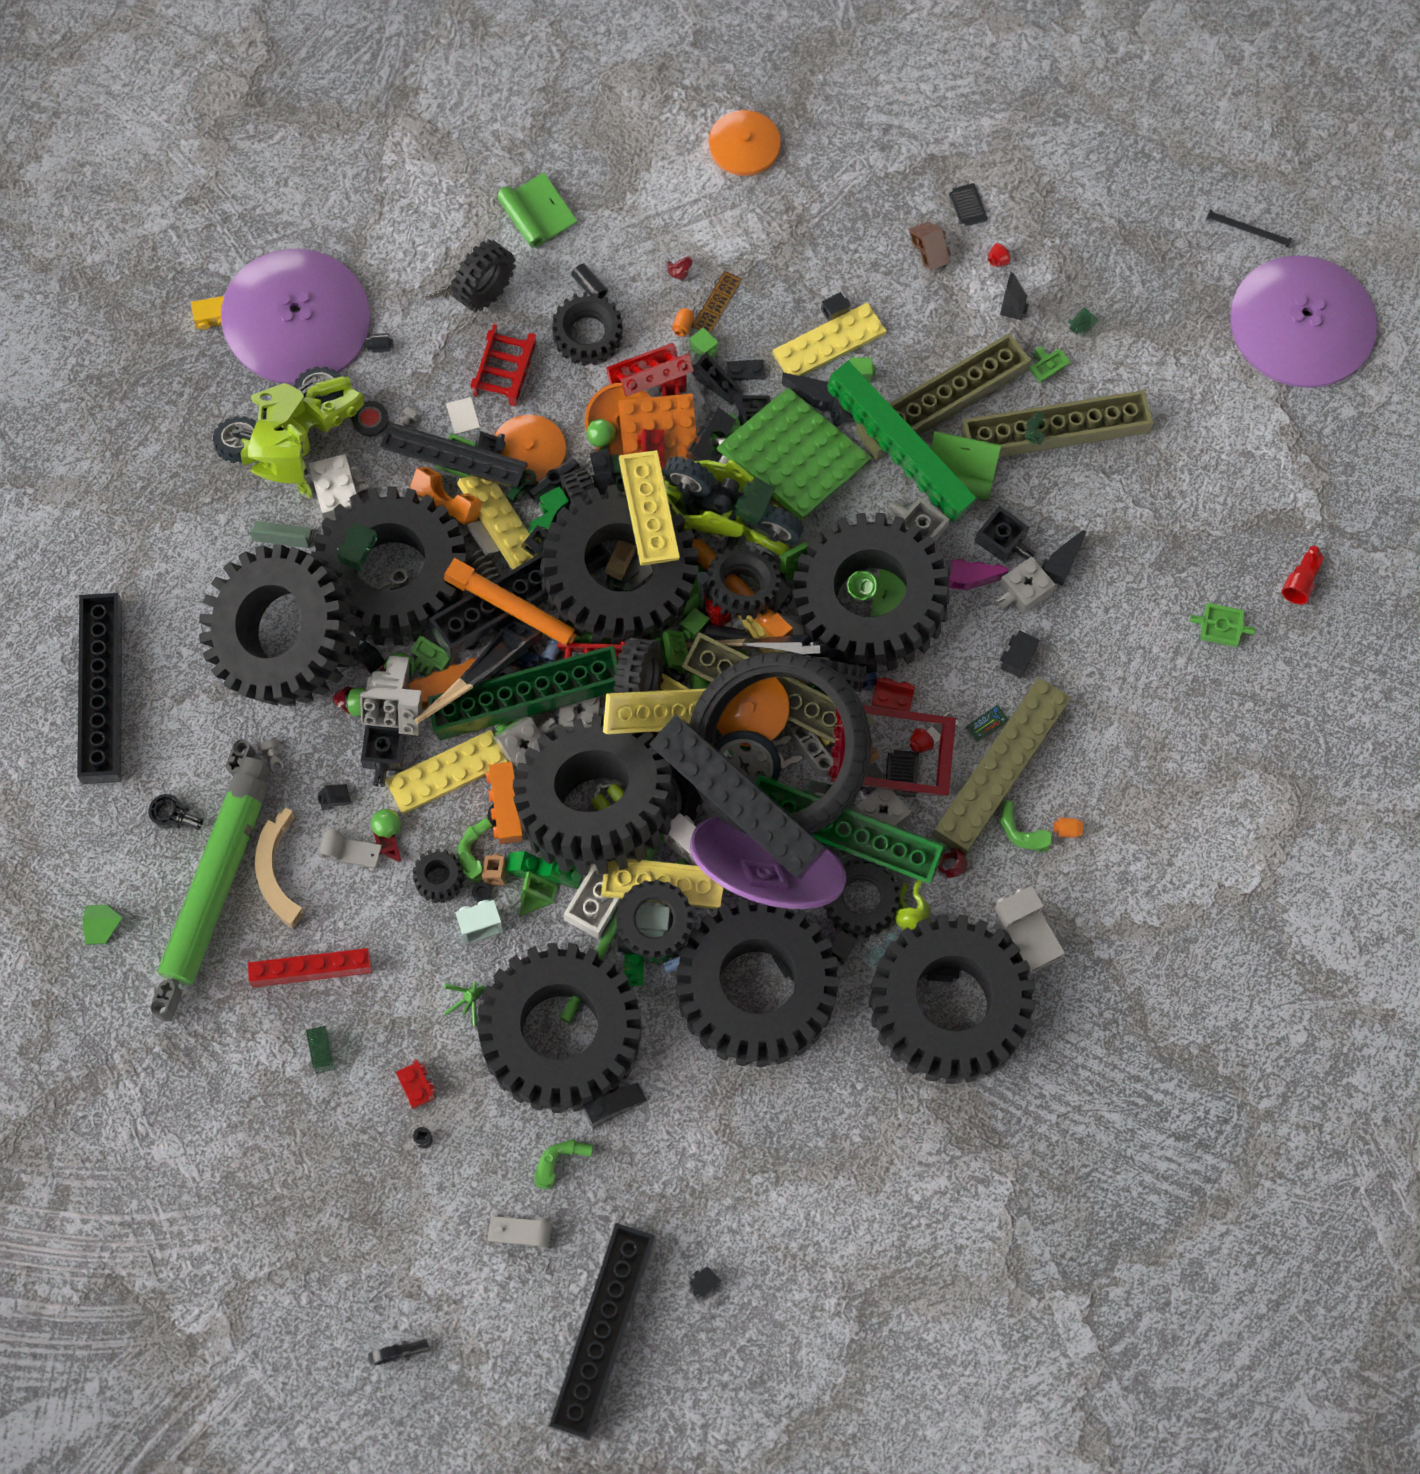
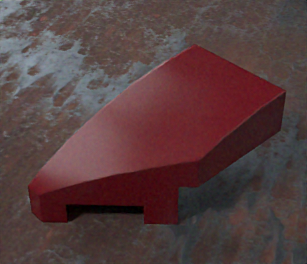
M374 833L376 844L382 845L381 854L398 863L402 862L395 835L393 834L391 838H387Z

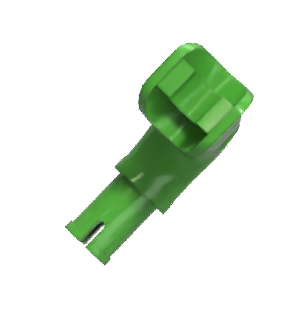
M1003 801L1000 824L1010 842L1017 847L1035 850V852L1048 851L1051 844V833L1046 830H1037L1035 833L1017 831L1015 819L1013 818V802Z
M487 817L473 827L469 826L457 848V856L463 872L474 883H479L483 880V864L475 859L470 847L476 840L480 839L479 836L493 827Z
M570 1139L548 1147L542 1154L535 1171L536 1186L542 1189H550L556 1177V1173H554L555 1163L560 1154H578L591 1157L593 1145L576 1142V1139Z

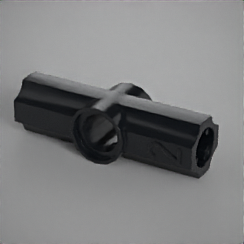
M570 458L557 469L549 470L543 479L527 489L533 501L539 503L540 496L557 487H560L562 490V475L581 469L579 463L575 459ZM558 479L557 482H552L551 480Z

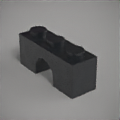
M719 407L707 412L704 417L706 420L704 425L697 429L695 433L697 435L696 439L691 441L687 447L688 452L685 457L692 459L693 462L713 461L718 450L710 442L711 434L719 438L727 436L736 421L735 418Z

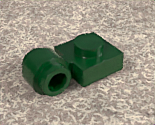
M611 455L613 472L616 479L615 485H617L619 491L625 492L624 485H620L623 482L619 455Z
M529 469L525 470L519 490L512 488L507 497L513 502L517 499L520 500L526 492L524 491L525 486L533 485L536 482L537 476L535 472ZM528 475H532L530 480H526Z

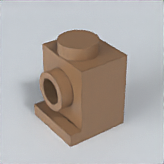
M501 854L485 855L482 879L488 885L506 886L507 872L505 867L507 860L505 856Z

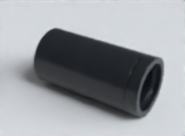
M585 263L578 265L572 271L571 276L589 296H593L594 293H598V298L600 299L606 296L608 288Z
M708 624L706 636L716 641L745 639L746 629Z

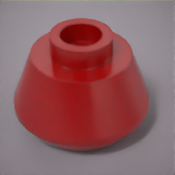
M995 243L988 252L987 260L991 266H1007L1010 263L1011 255L1003 244Z
M916 728L910 737L909 745L914 752L924 753L934 748V740L925 729Z

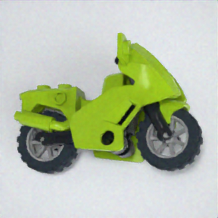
M319 366L314 367V369L309 368L305 370L306 372L300 373L299 378L295 380L294 387L283 383L251 395V400L259 406L257 423L254 419H248L246 416L242 418L235 416L233 419L228 418L225 422L219 423L213 435L217 455L219 457L222 456L224 461L229 460L230 463L239 462L243 466L259 461L251 467L253 474L273 482L297 484L299 492L311 499L313 497L312 491L305 477L309 471L303 458L310 451L307 435L309 428L314 426L323 432H328L330 428L339 426L347 417L356 415L357 411L364 405L363 394L351 387L349 377L341 376L339 372L336 373V370L332 368L330 370L328 367L319 368ZM268 395L271 396L272 399L269 401H264L261 399V397Z
M677 456L670 457L662 473V476L665 477V485L671 489H665L667 500L672 505L671 516L675 517L680 513L684 517V531L691 529L693 533L697 530L732 537L744 535L749 542L758 543L779 556L791 549L788 545L799 542L804 530L803 523L795 515H791L790 512H785L784 509L760 498L762 484L734 461L729 460L726 464L710 460L693 462L692 459L678 458ZM715 479H717L718 481H720V482L722 483V484L718 483V484H716V485H713L714 482H715V481H714Z

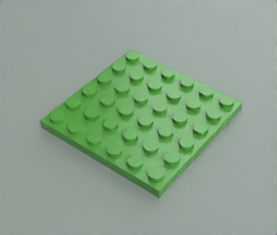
M790 388L779 394L719 444L717 448L727 459L737 463L760 482L766 492L801 521L868 464L872 458Z

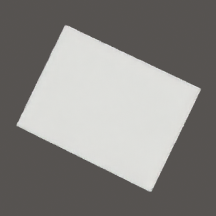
M471 397L446 403L455 434L480 428Z

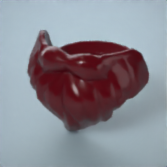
M684 257L674 264L671 261H667L669 275L681 282L684 281L693 264L692 257Z
M350 686L336 691L333 695V703L348 714L350 712L345 707V695L348 697L351 689H353Z
M951 848L950 853L942 855L938 870L945 874L947 878L958 877L967 870V858L960 850ZM949 858L957 860L951 869H943L945 860Z

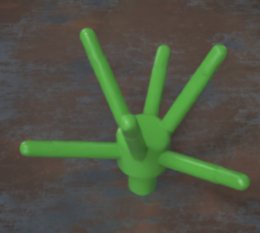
M476 981L473 982V986L470 988H462L445 983V989L463 992L464 999L445 1011L444 1015H448L465 1002H468L462 1014L465 1015L472 1005L473 1026L476 1027V1000L484 993L485 987L483 985L477 987Z

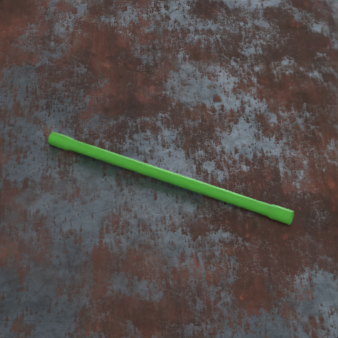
M659 833L661 845L656 850L649 847L644 860L653 861L664 842V834ZM617 910L596 949L601 960L617 931ZM571 997L560 1016L562 1021L571 1023L581 1002L578 997Z

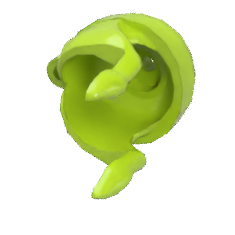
M917 880L914 884L913 896L917 900L918 905L916 909L909 907L903 900L907 891V884H903L900 889V910L897 911L895 919L896 924L902 930L907 927L910 930L915 929L918 921L926 918L927 920L929 919L931 910L929 903L918 894L922 883L920 880Z

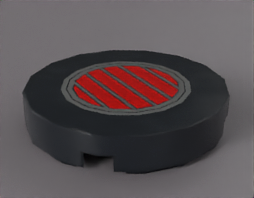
M369 400L364 402V405L357 411L356 415L351 417L353 428L363 436L373 437L381 434L387 428L389 416L387 409L382 404Z

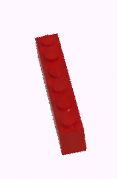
M368 948L247 962L248 979L252 988L372 974L371 954Z

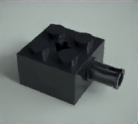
M1001 506L994 511L978 530L974 541L1003 563H1006L1013 553L1019 554L1026 560L1030 557L1033 558L1036 554L1035 551L1023 544L1030 527Z
M365 726L361 763L363 768L375 769L373 786L379 787V784H381L380 787H385L388 770L402 772L407 734H399V728Z

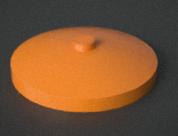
M750 110L734 111L721 117L712 127L709 136L710 154L719 167L731 174L739 176L756 175L767 170L776 161L780 151V134L775 124L763 114Z
M622 383L605 386L588 403L585 412L586 432L588 426L594 420L605 419L611 422L616 428V439L610 445L611 454L623 455L618 400L650 398L651 396L643 390L626 397Z
M530 414L514 417L500 426L494 435L505 434V449L499 454L527 462L528 467L525 470H532L537 476L534 484L543 479L549 470L557 469L564 464L566 458L565 438L558 426L545 417ZM528 475L526 480H530L532 475Z
M776 677L764 679L748 686L727 705L718 721L717 729L723 736L734 731L748 730L765 736L769 741L774 740L783 731L789 718L790 702L786 689ZM746 742L741 744V746L751 747V745Z

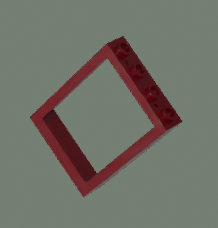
M863 705L866 714L941 724L936 786L866 777L863 787L939 797L949 796L956 718ZM837 708L835 711L837 726H835L833 731L835 746L832 747L831 751L833 765L829 771L831 782L833 783L841 770L846 746L845 730Z

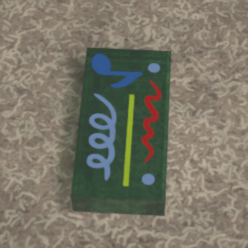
M996 705L968 724L966 729L978 743L1006 724L1009 719L999 706Z

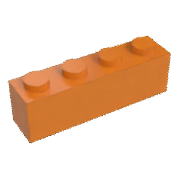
M470 658L460 665H451L441 672H432L425 678H416L408 684L409 690H420L422 709L429 707L427 697L446 692L477 658Z
M512 761L490 764L489 772H486L487 784L491 783L492 790H488L490 802H494V808H491L492 820H496L497 827H493L494 838L499 839L500 845L522 842L521 823L513 800V796H515L513 779L515 778Z

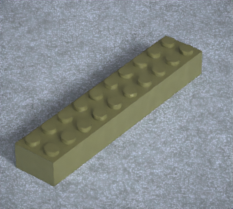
M1008 333L889 404L918 435H921L1029 371L1031 359L1011 333ZM857 423L855 433L876 461L889 454L879 447L875 438H871L866 433V429L862 424Z
M1145 390L963 419L961 433L962 437L1001 445L998 457L1000 458L1150 433L1153 420Z
M699 632L682 668L712 682L727 668L749 657ZM776 677L786 689L789 697L790 713L788 721L835 744L833 731L835 726H837V718L835 717L836 706L830 697L790 677ZM867 716L871 729L875 720Z
M1037 678L934 829V838L950 848L960 850L967 856L1067 708L1071 699L1070 696L1041 678Z

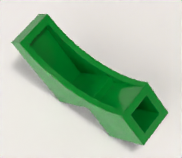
M560 487L540 496L539 508L543 515L529 522V534L537 525L548 530L551 523L556 522L558 512L563 507L567 510L569 509V501Z
M526 851L509 852L505 867L506 872L518 878H525L526 873L530 871L548 881L559 883L572 889H579L582 875L578 874L577 868L574 865L571 866L568 872L559 869L557 860L550 865L543 858H538Z

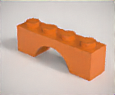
M430 467L416 468L410 489L416 490L417 496L422 498L426 494L434 498L435 506L440 507L443 505L448 510L449 515L455 517L457 522L461 524L476 522L483 501L470 493L459 494L453 499L443 488L441 474Z

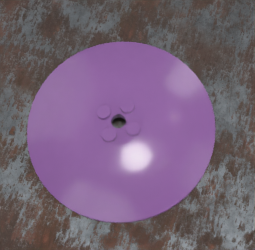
M284 249L258 257L237 273L227 288L223 299L221 322L230 350L247 369L264 379L276 383L294 385L296 378H299V374L306 372L305 370L309 368L314 369V367L318 366L319 368L328 367V369L331 370L332 368L338 373L357 357L368 336L370 308L361 283L342 263L317 251ZM298 306L300 311L293 313L290 311V308Z
M1287 256L1262 264L1242 281L1231 305V330L1243 356L1262 374L1290 386L1305 388L1322 387L1349 377L1366 361L1376 339V313L1364 287L1343 268L1316 257ZM1307 310L1312 316L1307 317L1302 311Z
M717 816L700 823L694 829L690 839L692 857L706 875L729 891L758 903L790 909L820 907L836 900L843 892L846 883V872L843 864L830 848L823 853L802 879H799L791 874L750 835L729 826Z

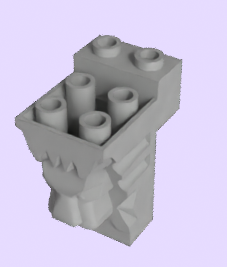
M390 656L389 661H387L386 671H375L371 677H368L366 691H362L360 694L361 725L399 728V734L419 735L421 722L416 724L415 718L422 713L421 691L409 690L410 669L408 657Z
M1023 886L1017 889L1014 895L1010 897L1005 895L997 900L998 903L995 906V911L998 914V918L994 928L995 930L1000 929L1006 934V943L1011 945L1015 943L1020 948L1019 960L1021 962L1027 960L1030 966L1027 976L1064 957L1065 952L1041 913L1044 906L1032 886L1028 888Z

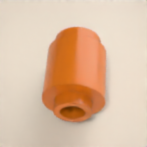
M682 308L677 312L672 325L675 335L683 337L689 334L694 322L693 311Z
M1058 817L1057 821H1054L1053 832L1057 834V837L1077 838V836H1082L1083 821L1078 820V818Z

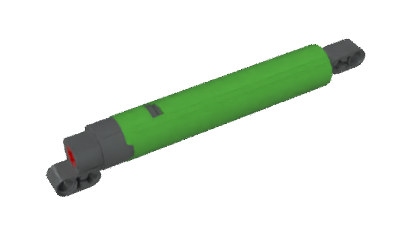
M239 739L233 744L227 759L226 769L233 778L157 970L158 974L166 980L159 984L150 1009L153 1015L164 1022L173 1018L180 1002L182 990L179 984L185 986L194 984L269 789L266 781L271 769L265 762L255 759V749L245 739ZM165 1007V1010L160 1013V1010Z

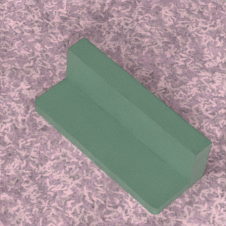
M255 521L254 529H250L253 541L309 548L312 534L311 528Z

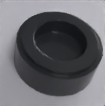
M477 883L472 889L473 899L478 903L483 900H490L492 897L491 887L487 883Z

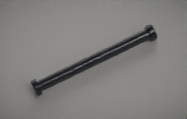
M1211 209L1206 220L1212 219L1285 245L1286 248H1289L1292 240L1291 237L1286 238L1214 213Z
M700 572L697 576L699 582L698 610L707 616L706 597L709 575L706 572Z

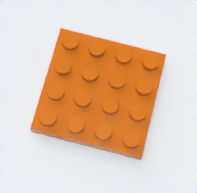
M693 394L618 400L623 455L641 452V445H638V433H641L642 429L664 430V468L670 457L677 456L678 458L684 457L688 459L685 457L688 452L687 447L697 437L695 434L696 422Z

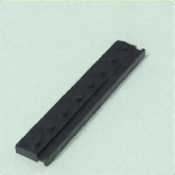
M392 422L389 423V429L386 431L380 445L382 449L519 490L525 475V469L528 467L527 462Z

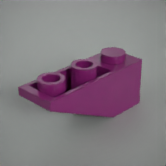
M963 559L952 560L948 587L967 591L997 582L1008 573L1009 568L1000 564L986 565L983 562L972 563Z

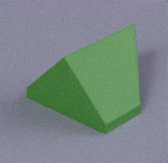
M528 871L522 889L519 917L554 904L558 885Z
M87 905L82 918L85 944H106L122 917L108 905Z

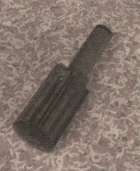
M452 283L441 287L440 291L426 295V301L442 295L444 298L451 296L453 292L450 288L454 285Z

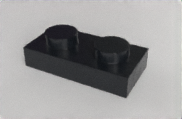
M764 360L727 361V374L733 381L765 379Z

